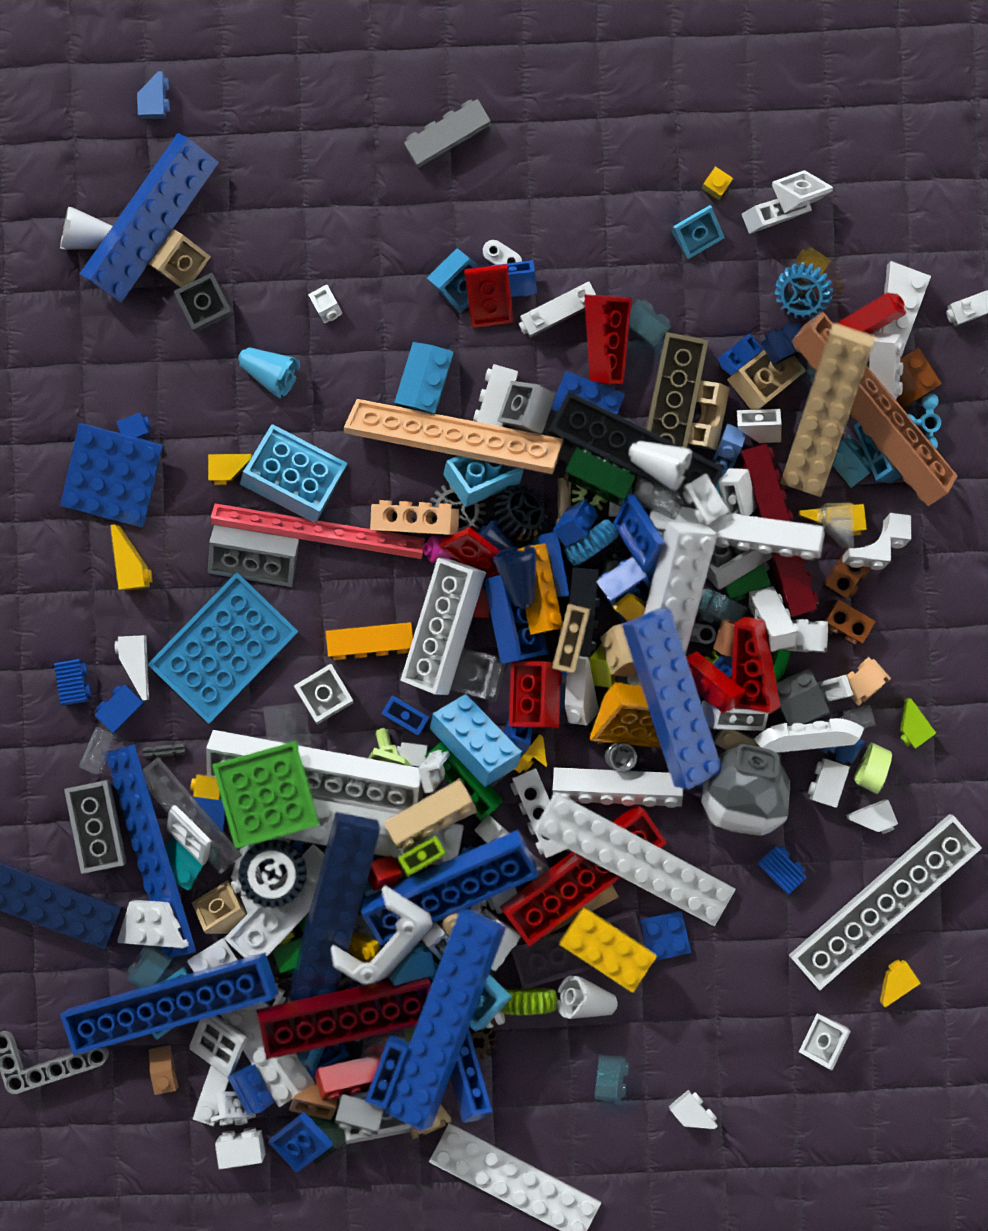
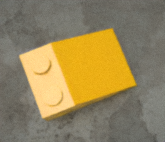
M111 525L118 589L126 591L150 588L149 583L153 582L151 570H148L147 565L120 526Z

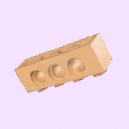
M379 500V504L371 505L370 530L451 535L458 533L459 509H453L452 504L439 503V508L432 507V503L419 502V507L412 506V502L399 501L398 506L392 505V501ZM394 511L397 512L396 521L392 518ZM414 512H416L417 514V520L415 523L412 520V515ZM434 513H436L437 515V521L435 524L432 521V516Z

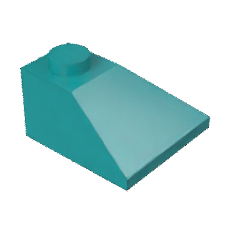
M171 836L165 848L177 885L189 891L192 889L204 865H201Z

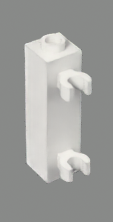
M590 282L521 315V322L518 324L523 334L528 333L531 338L584 311V294L596 295Z
M988 290L947 306L946 314L949 322H953L954 326L987 315Z

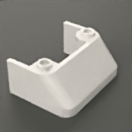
M386 886L382 888L386 907L400 915L401 918L397 922V932L370 963H363L335 945L331 947L334 967L363 984H370L389 977L432 927L431 915L427 911Z

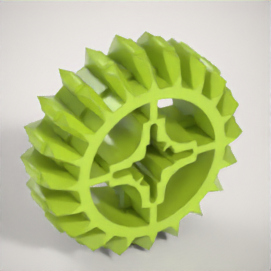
M539 987L506 990L512 998L501 1009V1012L511 1015L551 1013L557 1009L556 991L550 988Z

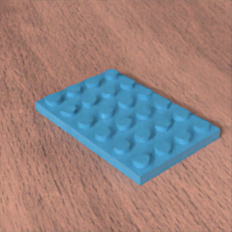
M236 572L147 665L210 724L299 631Z

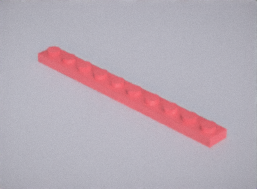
M214 504L210 524L417 559H422L425 538L318 520L315 524L306 518Z

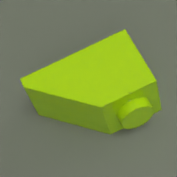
M907 698L903 706L900 732L903 735L900 738L907 747L911 745L912 748H917L935 735L936 732L913 700Z

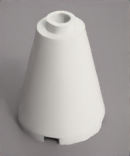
M68 207L60 249H97L112 228V225L73 207Z
M638 441L637 444L631 446L629 456H631V462L668 488L676 491L684 480L683 474L685 469L688 470L692 451L687 448Z
M580 976L566 977L558 989V993H561L560 1000H557V1007L563 1017L575 1019L612 1015L617 1009L618 1003L614 994Z

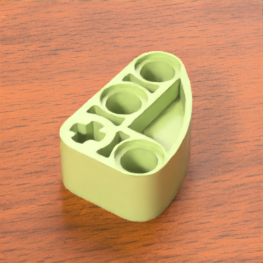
M871 742L853 778L856 783L878 794L890 767L891 751Z

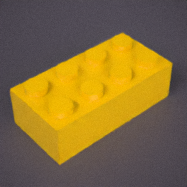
M584 906L559 942L562 947L632 993L657 957L653 951Z

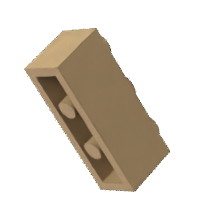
M568 604L552 668L571 673L575 672L590 609Z

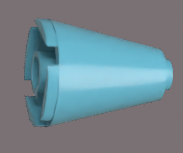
M250 347L242 350L238 357L240 367L278 398H281V395L285 396L288 394L297 379L294 376L295 369L298 371L300 369V361L296 358Z

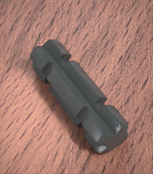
M183 743L175 744V746L172 744L155 746V748H143L145 759L154 758V756L159 758L174 756V754L176 756L184 755L186 752Z

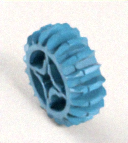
M804 262L799 267L796 263L791 268L787 267L784 273L779 275L780 280H777L775 284L778 287L775 290V294L779 295L776 300L779 303L783 302L781 310L787 308V315L794 313L795 319L801 315L803 320H806L808 315L813 319L816 314H820L823 309H827L829 306L828 302L832 300L830 294L833 292V288L829 287L831 280H825L827 273L821 275L819 273L821 267L814 270L813 263L808 268ZM789 282L792 284V289L794 290V294L792 296L790 295L788 290ZM816 286L820 294L819 301L815 298L816 295L813 291ZM809 288V290L807 291V293H806V291H805V293L801 292V293L799 294V292H800L801 289H802V290H803V289H804V290H807V289Z
M603 520L592 527L586 537L566 546L563 552L573 566H578L615 540L619 533L613 523L609 520Z

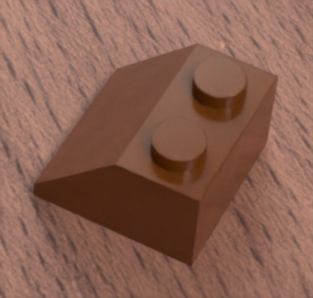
M919 348L900 359V362L903 363V373L900 375L903 390L902 394L898 395L896 401L904 408L942 384Z

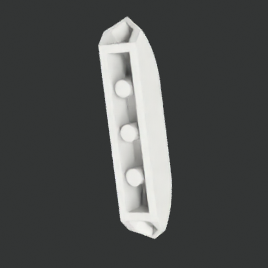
M830 719L829 722L816 721L813 724L795 723L791 726H787V723L766 729L754 740L760 747L775 752L854 745L860 739L864 728L855 722L845 719Z

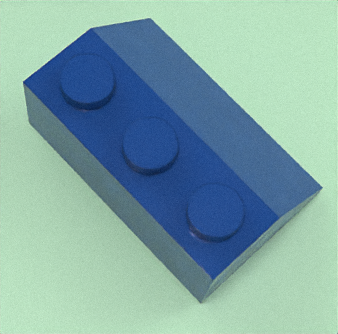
M555 532L538 535L528 543V546L546 543L557 598L569 596L558 536Z

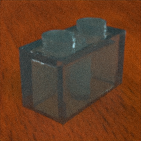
M638 299L631 307L629 328L654 348L671 328L669 325L670 320L661 313L657 315L652 310L654 307L648 301Z

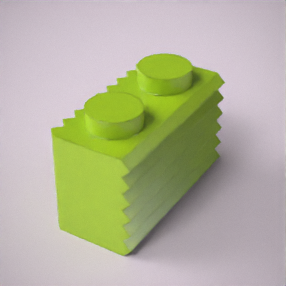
M433 835V838L418 844V847L414 846V849L411 848L410 851L407 850L403 855H399L398 859L409 876L446 855V852L437 836Z

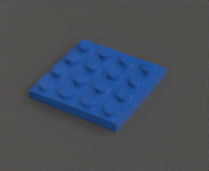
M79 423L60 506L143 528L163 445Z

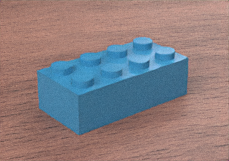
M466 694L433 713L430 730L484 787L518 766L521 751Z

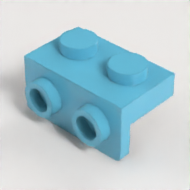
M850 435L845 437L839 444L833 466L852 488L870 474L872 470L865 453L860 448L859 442Z

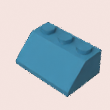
M413 342L394 403L422 412L436 414L454 352L433 345Z

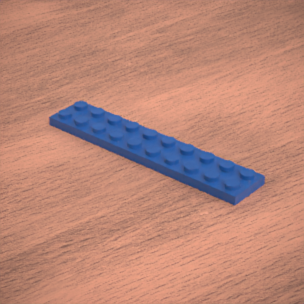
M135 744L107 752V765L111 770L113 785L117 790L119 805L125 817V826L131 837V846L136 854L137 866L141 871L144 881L143 886L149 901L169 902L173 915L180 925L178 931L182 939H187L188 941L187 947L162 946V950L166 958L196 952Z

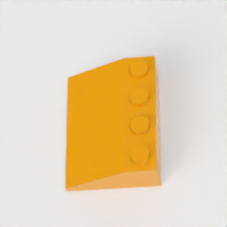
M613 684L604 696L590 735L591 741L662 748L641 685Z

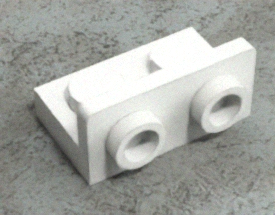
M707 474L683 487L685 490L683 496L689 504H694L697 509L694 513L700 523L704 521L707 525L729 511Z
M437 750L429 753V756L423 760V763L418 768L425 793L433 792L444 779L445 769L443 763L450 756L449 751L442 752Z
M235 1092L216 1093L219 1115L211 1117V1122H220V1125H229L235 1122V1125H243L248 1123V1119L256 1117L254 1113L247 1115Z

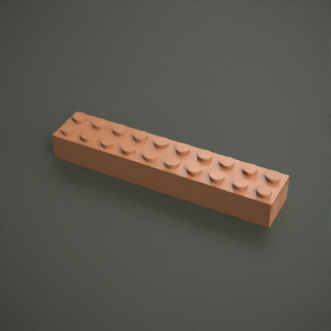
M823 311L807 322L792 340L795 349L804 355L808 360L809 366L816 371L818 370L830 331L833 327V323ZM866 365L850 415L860 423L864 433L874 440L878 450L888 457L892 467L902 474L904 481L916 491L917 497L925 502L927 506H930L948 494L958 475Z

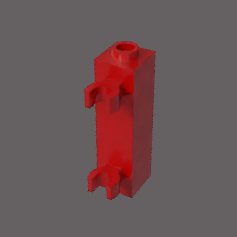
M888 292L836 324L871 335L892 321L905 316V303L898 294Z

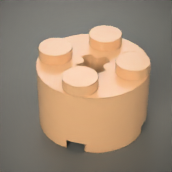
M869 657L857 668L859 671L856 674L852 671L847 675L853 693L850 697L858 706L862 704V701L865 702L882 688L884 683L891 679L875 659L871 660Z

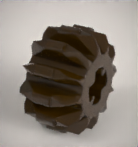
M469 1028L476 1055L477 1053L480 1054L481 1060L484 1059L483 1052L491 1056L492 1052L489 1048H496V1044L491 1041L497 1039L496 1035L489 1036L493 1029L489 1028L487 1031H484L485 1028L475 1032V1030L472 1031ZM477 1037L478 1039H480L482 1037L483 1045H475L474 1038Z

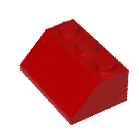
M511 662L509 727L559 728L561 670L552 668L554 662Z

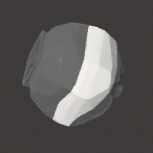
M740 744L737 748H730L718 755L722 767L718 775L703 782L702 804L710 821L722 829L737 834L756 836L770 833L782 825L788 817L790 780L779 761V755L773 750L749 744Z

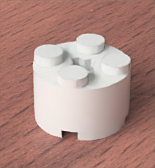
M791 620L798 628V636H796L795 646L784 648V650L827 652V621Z

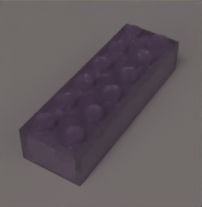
M634 908L602 918L645 946ZM568 928L545 935L530 947L525 942H521L511 949L523 990L594 968L560 945L559 942Z

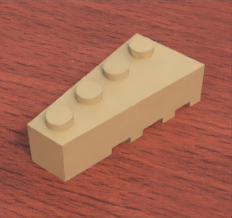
M459 779L383 823L397 848L406 849L416 841L426 838L476 813L477 810Z

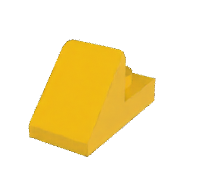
M540 734L519 759L518 766L515 768L518 773H521L522 770L527 772L534 763L531 761L532 757L547 767L544 740Z

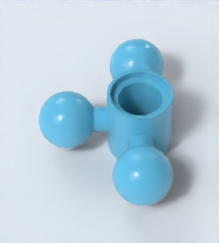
M927 393L921 400L922 406L926 409V414L922 415L919 419L910 414L908 416L917 427L926 432V438L937 449L938 442L933 437V432L939 430L941 426L940 417L934 414V409L938 406L939 400L935 394ZM928 417L934 420V426L931 429L925 426V420Z

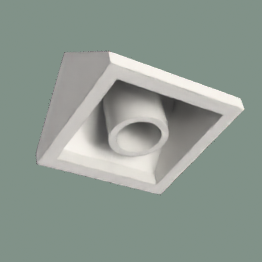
M805 170L772 182V187L784 213L814 203L833 191L832 186Z
M817 1013L799 1052L826 1068L833 1070L850 1034V1030L846 1026Z

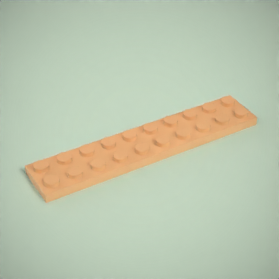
M361 399L356 400L344 426L345 434L553 474L564 440L562 438Z

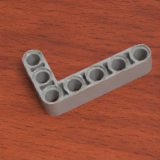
M9 1031L0 1032V1037H5L8 1041L7 1047L0 1045V1073L6 1090L12 1094H18L99 1067L109 1057L107 1047H101L76 1055L70 1053L24 1069L13 1034ZM96 1050L102 1052L103 1060L98 1061L94 1059L93 1052ZM6 1057L14 1060V1067H8L5 1064ZM74 1057L82 1060V1067L74 1066ZM53 1064H58L61 1066V1074H56L53 1072ZM33 1071H38L41 1073V1081H36L33 1079ZM12 1078H18L21 1081L20 1088L12 1085Z

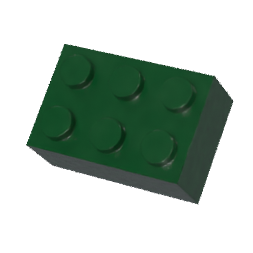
M576 448L565 471L564 480L621 507L636 476L632 475L633 472L625 467L619 469L613 466V462L602 457L599 459L594 457V453L588 449L582 448L580 450Z

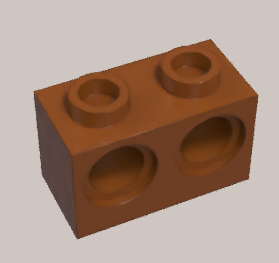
M845 549L823 584L824 587L843 599H847L848 596H854L858 589L857 582L860 578L864 579L870 568L862 566L856 572H852L849 569V564H843V555L848 549ZM840 578H844L848 583L845 590H840L837 586Z
M840 600L834 602L824 621L828 622V630L835 634L841 632L846 635L844 639L854 645L857 642L863 644L876 622ZM841 612L844 615L842 624L835 623V613ZM855 623L862 625L863 631L860 635H855L852 631Z

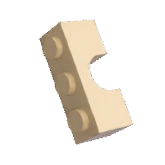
M700 380L696 402L701 404L702 412L698 423H692L688 444L698 448L717 451L730 391L729 387L721 383Z

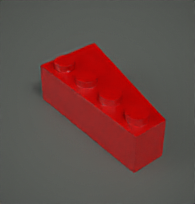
M584 294L590 381L623 384L632 298Z
M744 617L734 623L732 680L746 690L737 707L771 714L781 705L765 620Z

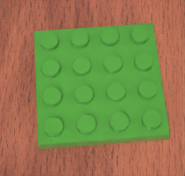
M297 741L212 764L235 849L320 825Z

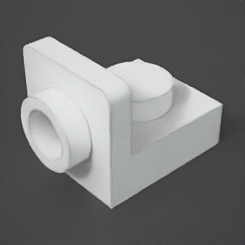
M328 285L308 294L324 323L333 321L342 315V311Z

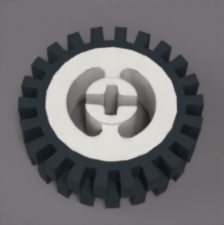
M279 839L265 840L252 846L244 854L238 868V881L241 884L242 892L246 893L245 896L253 900V903L256 905L260 904L261 907L265 908L282 907L292 902L300 894L306 882V863L302 859L300 851L298 852L296 847L289 845L286 841H279ZM274 859L275 862L269 863L264 869L268 871L275 869V874L280 877L283 875L281 864L286 866L288 878L283 886L271 888L270 885L276 884L281 878L277 876L270 878V873L265 870L262 872L264 883L260 882L257 876V869L263 860Z

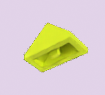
M601 644L589 658L594 686L611 688L615 683L616 675H611L603 645Z

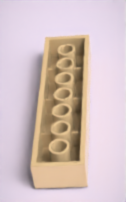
M835 323L833 324L780 484L819 497L822 496L876 339L875 336Z

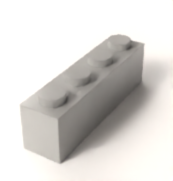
M478 99L466 101L461 105L462 108L456 112L453 110L443 115V120L438 123L433 121L424 127L425 130L421 133L414 132L406 137L407 141L404 142V146L417 168L491 125V120Z

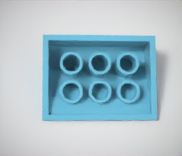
M272 424L243 471L240 485L316 524L348 463Z

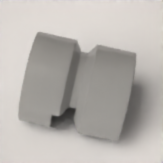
M612 743L605 751V760L609 767L625 772L634 767L637 762V754L634 748L628 744Z

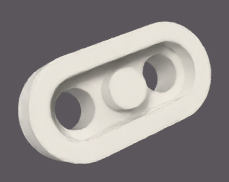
M490 240L483 247L484 258L493 265L507 264L509 259H514L515 262H522L518 253L497 240ZM491 247L497 248L496 254L489 252Z

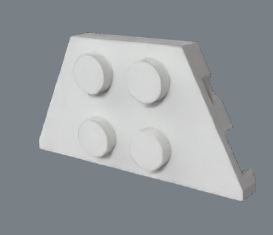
M141 900L129 902L118 937V943L177 948L188 946L187 939L183 940L178 931L180 925L173 915L169 902Z

